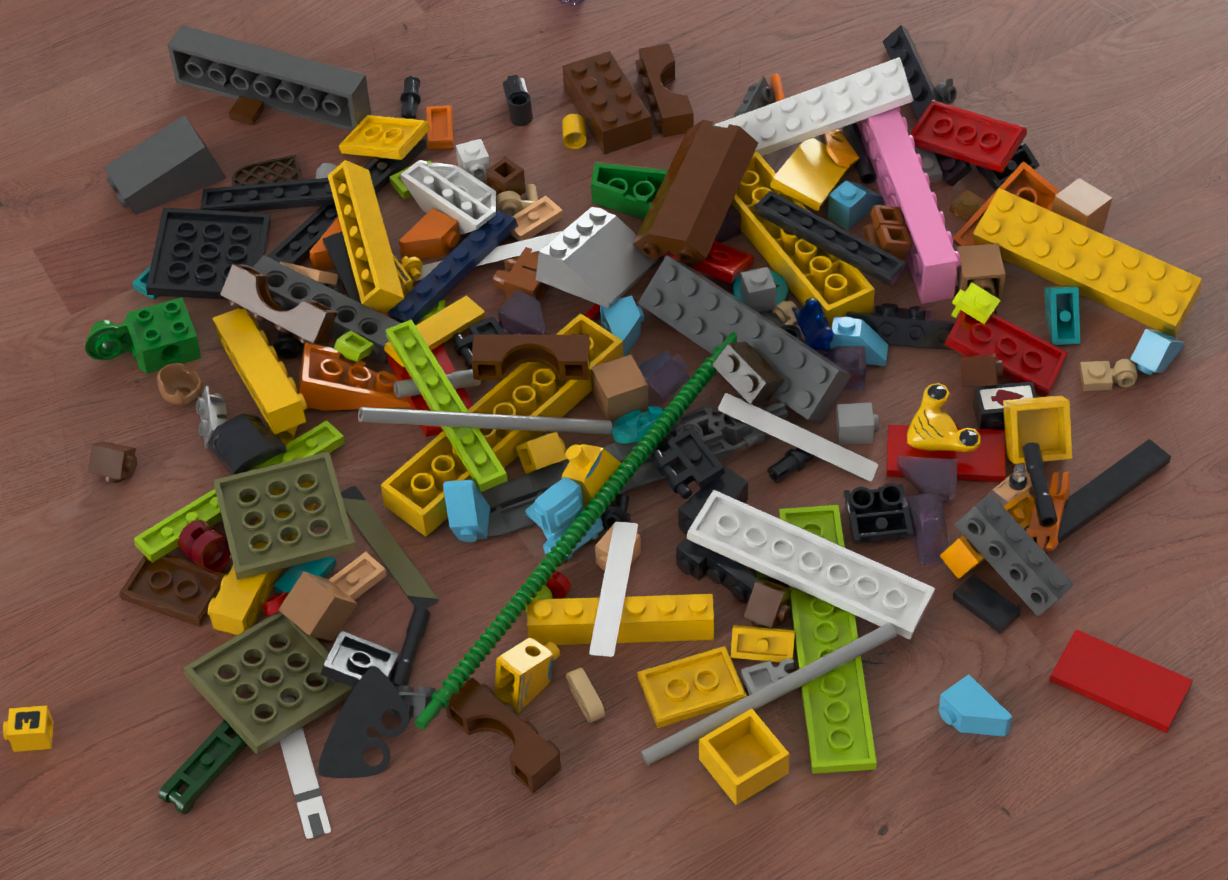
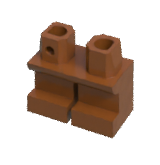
M874 205L870 212L873 224H868L862 229L866 242L903 261L913 244L899 207Z
M525 247L520 256L505 259V268L511 271L497 270L493 276L494 287L505 291L507 300L516 297L524 300L526 307L535 310L550 285L536 280L539 251L530 253L533 249Z

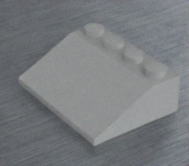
M591 207L539 251L536 280L610 308L660 262V257L652 260L634 246L633 242L636 234L616 215L610 214L602 208Z

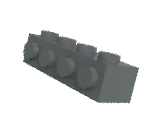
M991 493L954 524L1037 616L1058 601L1074 585Z

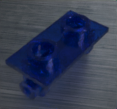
M809 298L805 301L802 309L793 307L792 311L804 335L806 344L814 350H823L831 353L832 349L829 343L833 340L834 332L827 318L823 317L824 312L820 302L815 298Z

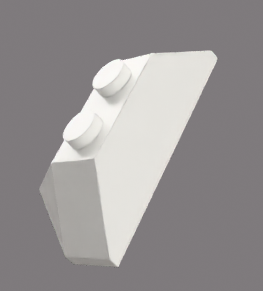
M419 160L400 174L402 181L420 208L426 213L434 208L457 220L460 235L477 230L496 215V191L459 166L442 163L427 164V161Z

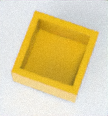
M1060 395L1003 400L1006 458L1013 464L1025 463L1022 447L1032 442L1040 445L1043 461L1072 459L1070 401Z
M752 708L699 739V760L735 805L740 804L789 774V752Z

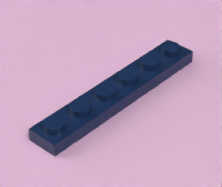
M496 210L494 217L477 230H474L402 301L387 313L388 316L400 323L411 319L414 324L418 323L518 227L516 218Z

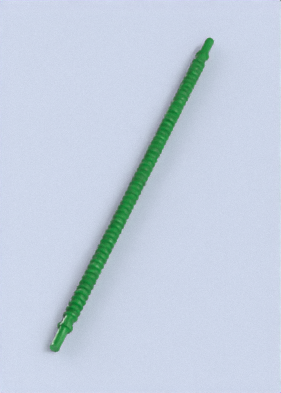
M735 332L730 333L720 346L717 345L714 348V353L711 357L705 359V362L692 375V379L687 381V384L682 388L683 390L678 392V395L674 397V401L669 403V406L664 410L665 412L660 414V418L656 419L655 423L651 425V429H648L646 435L642 436V440L638 441L637 446L633 447V452H629L628 457L624 458L623 463L619 464L618 469L614 470V475L609 477V481L604 483V487H601L599 492L595 494V498L590 500V504H587L585 510L580 512V516L576 517L575 522L571 523V528L566 529V534L561 535V540H558L556 546L551 548V552L546 554V559H542L541 565L536 566V571L531 572V577L526 578V583L521 584V590H517L516 596L511 597V602L506 603V608L501 609V615H496V621H492L490 627L485 629V634L480 635V640L475 641V647H470L469 653L464 654V660H460L459 666L453 668L454 673H449L448 679L443 680V687L432 694V701L415 720V725L418 728L424 730L442 708L446 709L452 695L458 694L459 688L464 687V681L470 679L469 674L473 675L475 668L480 667V662L485 661V655L491 653V649L496 647V642H500L501 636L506 635V629H511V623H515L517 621L516 617H520L522 611L527 609L526 604H531L532 598L537 597V592H540L542 586L547 584V579H551L552 573L557 572V567L562 566V561L567 559V555H570L572 549L577 547V543L581 542L582 537L586 536V531L591 530V525H594L596 519L601 517V513L606 511V507L610 506V501L615 500V495L620 494V489L625 487V484L634 476V472H637L639 466H642L644 461L648 459V455L653 453V449L658 446L657 443L662 442V438L666 437L667 432L671 431V426L676 424V421L680 419V415L685 413V410L689 408V404L694 402V399L698 397V393H701L703 388L707 386V382H710L712 377L716 375L717 370L712 365L727 344L737 342V334Z

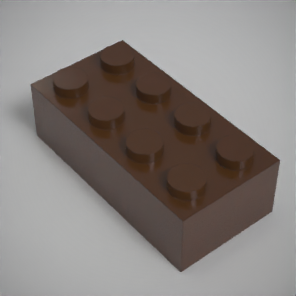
M610 51L562 66L564 90L578 113L584 117L587 128L603 154L652 139L651 115Z

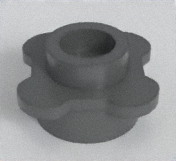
M947 78L946 83L939 82L936 85L935 90L941 103L949 105L950 102H954L957 90L953 87L952 78Z

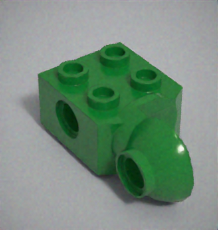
M183 298L128 312L125 321L120 324H114L108 320L99 321L91 327L85 341L87 355L96 360L113 359L131 351L139 369L147 374L159 371L169 364H183L201 359L197 334Z

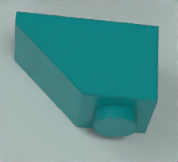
M1072 285L1044 287L1045 317L1051 344H1080L1079 287Z

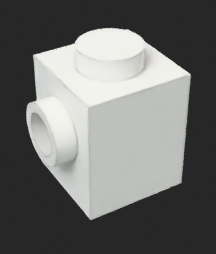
M478 139L456 145L458 166L480 181L487 180L486 170L490 168V162L482 140Z

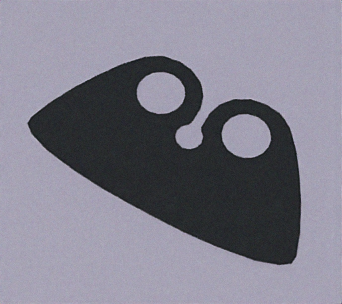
M371 667L361 677L342 707L324 745L319 761V775L330 778L368 777L384 771L389 764L390 749L388 745L377 737L369 738L366 730L369 727H375L377 732L385 737H396L405 731L410 716L403 698L399 695V692L389 678L378 667ZM391 709L397 710L402 716L400 726L393 730L385 728L382 724L383 714ZM369 746H378L383 752V760L377 766H370L363 759L364 751Z

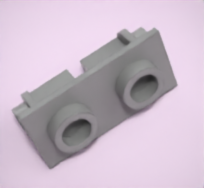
M206 386L202 397L197 399L196 413L201 418L199 435L203 436L204 447L208 448V442L215 428L228 421V419H226L225 398L219 393L210 395L209 387Z

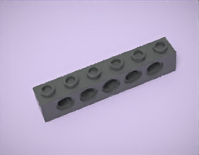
M265 255L254 265L253 268L268 276L269 292L277 305L283 309L291 310L302 301L315 300L337 311L338 314L328 336L338 339L349 331H353L374 344L371 354L368 355L369 358L384 364L388 363L387 353L384 351L385 344L389 342L386 336V329L401 324L400 322L362 305Z

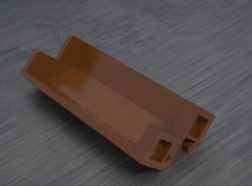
M702 120L688 129L633 245L652 260L657 259L668 251L689 267L706 259L759 142L737 125L729 124L728 128L714 126L713 121Z

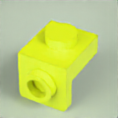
M971 283L966 291L960 289L955 296L952 304L956 307L951 316L956 318L962 310L985 325L1001 300Z

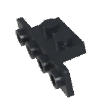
M884 303L881 306L875 307L874 314L846 313V317L862 319L887 344L953 350L945 346L944 343L955 322L932 320V311L926 310L925 307L911 306L909 309L898 308L896 304Z

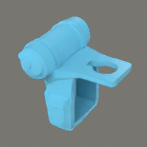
M564 477L547 489L535 500V503L525 510L526 515L542 528L547 538V541L543 544L545 555L551 552V548L556 546L558 540H561V535L566 534V529L571 528V523L575 522L576 517L580 516V512L584 510L581 486L567 477ZM601 518L596 519V523L591 525V530L586 531V536L582 537L581 542L577 543V547L572 549V553L567 555L566 560H570L572 554L592 539L595 540L599 536L598 533L604 530Z

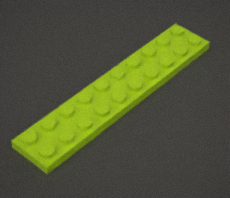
M839 505L779 509V519L845 548ZM788 585V589L792 590L789 600L793 630H795L798 669L858 639L854 614ZM860 655L801 686L812 774L876 769L877 761Z

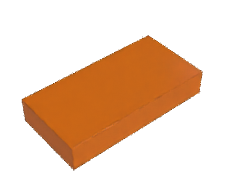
M452 105L426 107V121H428L431 128L427 132L428 150L454 148Z

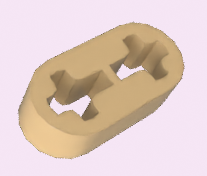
M580 667L566 673L569 688L587 721L592 723L604 718L605 711L601 700L585 671Z

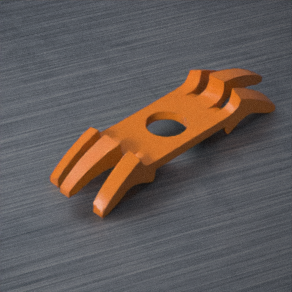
M1053 472L1049 493L1053 499L1057 523L1049 527L1041 526L1034 503L1029 528H1026L1027 534L1033 540L1034 537H1037V544L1044 552L1055 549L1059 543L1058 532L1066 500H1069V472L1063 473L1061 491L1059 473Z

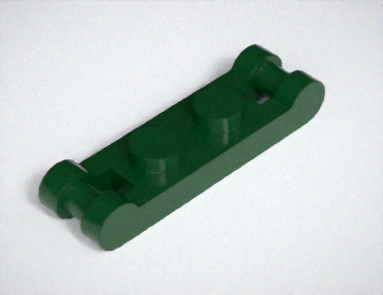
M224 720L159 790L158 797L166 803L172 802L175 804L176 810L182 814H187L193 808L195 801L248 745ZM235 734L237 736L234 739H232L229 737V735ZM184 785L187 789L182 794L178 790Z

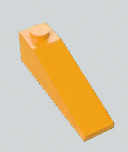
M1025 490L1003 507L1025 529L1030 524L1035 499ZM964 535L939 555L958 579L985 560Z

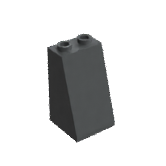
M185 115L105 166L110 175L106 179L115 192H120L116 195L117 199L124 208L129 206L135 215L227 178Z

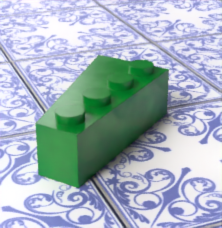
M595 162L591 180L592 203L644 220L668 170Z

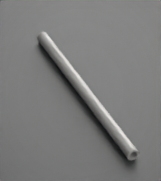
M360 407L358 412L359 422L545 432L557 431L610 435L612 430V422L610 420Z
M889 622L641 751L645 763L649 766L699 740L749 709L756 710L897 637L896 630Z

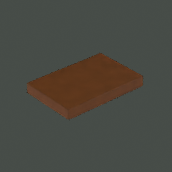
M169 554L164 555L153 563L144 555L119 594L122 600L200 627L208 615V606L211 599L216 598L221 589V581L225 574L219 571L207 572L193 562Z

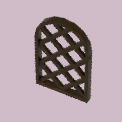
M296 154L242 166L234 173L232 186H236L235 182L239 183L237 186L252 185L247 183L250 177L257 179L254 184H259L261 181L264 183H275L279 178L286 181H296L293 178L297 174L299 180H302ZM294 161H295L296 169L293 168V167H291V164H292ZM276 165L283 167L279 173L272 170ZM258 168L265 171L261 176L254 174ZM287 169L293 172L290 177L282 174ZM269 173L275 175L271 181L265 179ZM240 174H246L243 180L238 179Z

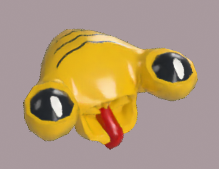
M936 383L929 385L924 390L921 406L914 415L908 429L907 444L926 451L945 450L968 453L975 451L980 446L981 436L972 428L959 430V426L953 422L951 417L946 412L940 411V408L947 402L950 393L945 385Z

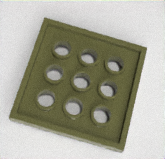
M329 451L213 480L237 580L356 550ZM305 481L314 482V484L311 487H300V485ZM274 489H285L280 495L271 494ZM249 495L256 497L252 502L246 503L241 501ZM310 504L321 505L320 508L314 511L306 509ZM282 511L291 512L286 518L277 517L278 513ZM254 518L262 520L258 525L251 526L247 524L248 521ZM317 527L327 528V530L321 534H315L312 532ZM288 534L297 535V538L293 541L282 540ZM264 541L268 543L262 549L253 548L257 542Z
M280 611L183 667L184 676L257 755L345 701L354 689L351 686L335 682L328 677L320 675L329 652L315 637L309 636ZM274 642L286 643V646L282 648H273L271 645ZM249 657L261 659L258 663L250 664L245 661ZM293 661L305 663L298 668L289 665ZM225 672L235 674V676L231 679H223L220 677V675ZM268 676L279 678L275 683L264 681ZM312 680L323 682L319 687L308 685ZM242 692L254 694L248 699L238 697ZM286 696L298 698L293 703H286L282 699ZM262 711L272 713V716L266 719L258 718L256 715Z

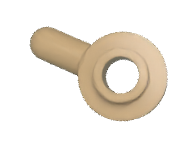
M534 184L526 185L527 200H521L520 195L514 191H504L496 196V210L514 216L538 201L536 186Z

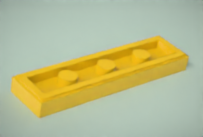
M466 295L417 324L416 328L429 349L433 350L451 339L454 334L461 333L469 328V326L484 319L485 311ZM387 342L384 351L404 367L391 343Z

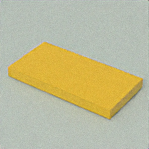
M811 138L802 141L773 177L770 186L818 211L849 168L837 165L827 153V145Z

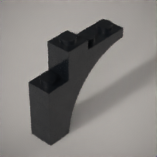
M725 467L724 475L701 488L678 509V525L681 531L687 535L688 530L713 490L745 503L748 500V482L728 467ZM686 538L676 547V565L684 574H690L698 581L708 574L713 582L722 584L731 591L736 599L745 601L748 604L754 584L759 580L743 564Z

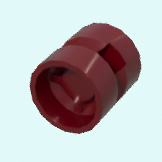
M195 520L187 524L181 531L178 540L179 549L205 571L211 573L218 572L231 561L232 557L227 537L218 532L208 522Z

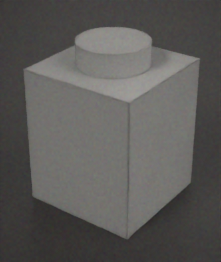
M768 267L741 273L742 300L758 313L762 310H773L775 307L776 286Z
M872 403L837 404L836 430L838 445L873 443L874 432L879 431L878 414H873Z

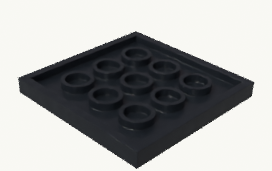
M163 207L146 285L147 295L229 300L221 296L220 293L232 264H246L253 268L261 257L265 255L271 215L267 213Z

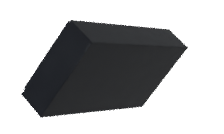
M974 574L953 592L954 600L999 634L1020 616L1021 609Z

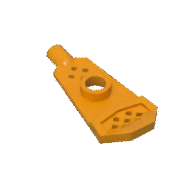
M836 129L823 134L827 144V153L837 165L850 168L858 161L859 156L840 130Z

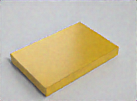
M367 115L340 143L339 148L342 154L402 160L431 128L428 121Z
M726 646L637 672L639 683L657 728L726 708L747 697Z

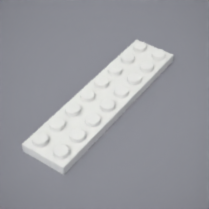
M898 57L717 123L714 126L728 128L729 124L740 126L759 142L754 153L758 152L763 156L911 103L914 100L902 61Z
M716 490L712 491L687 533L686 539L876 625L882 627L890 622L895 628L896 633L907 639H911L935 591V588Z

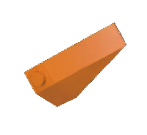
M1024 161L999 187L1050 211L1055 195L1060 192ZM998 189L953 237V241L957 245H974L973 232Z
M305 342L296 386L298 393L296 394L302 393L307 408L322 411L355 410L360 407L411 408L406 397L397 399L395 395L394 382L398 381L395 375L386 371L375 372L366 368V362L361 360L356 363L341 357L342 353L334 348Z

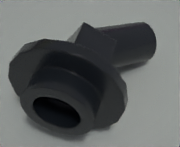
M278 331L273 347L280 356L288 358L300 353L301 342L294 338L292 332L288 334Z
M618 495L616 506L608 507L601 515L602 526L606 531L615 522H631L630 513H626L629 502L628 496Z

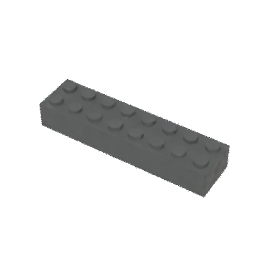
M183 25L167 45L176 83L233 99L244 96L263 101L266 108L353 131L367 115L371 114L366 75Z
M666 255L638 304L711 354L714 353V348L717 345L720 346L730 333L735 332L737 334V342H747L784 379L773 396L807 420L822 424L852 376L688 265Z

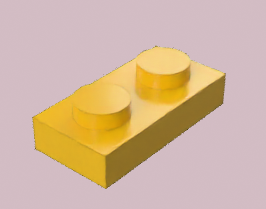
M733 625L730 657L781 662L789 658L793 659L795 630Z

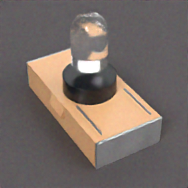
M1017 464L1014 467L1013 473L992 490V495L1003 506L1025 490L1029 493L1033 491L1026 465Z

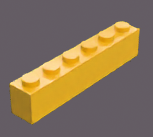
M344 160L327 176L361 304L387 313L404 299L372 179L369 170Z
M238 308L212 318L221 345L273 434L275 435L305 423L304 410L307 409L306 401L302 393L296 394L298 392L293 378H287L288 374L283 362H277L276 351L272 345L269 346L264 331H259L256 318L249 316L245 308Z
M305 481L300 485V487H311L314 484V482ZM274 489L271 494L280 495L285 489ZM310 504L306 509L313 511L316 504ZM282 511L278 513L277 517L286 518L291 512ZM258 518L255 525H258L262 520ZM288 534L282 540L293 541L297 538V535ZM264 541L257 542L253 548L262 549L268 543ZM233 565L229 574L224 575L216 598L211 599L208 606V615H210L213 629L239 635L253 627L262 609L261 604L267 600L282 569L237 580Z
M713 594L629 596L624 599L616 643L714 640ZM600 597L532 600L531 604H527L528 637L533 638L541 645L549 641L555 645L591 644Z

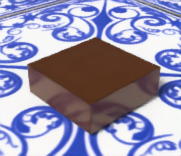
M239 96L229 112L230 119L254 125L264 109V103L260 100Z

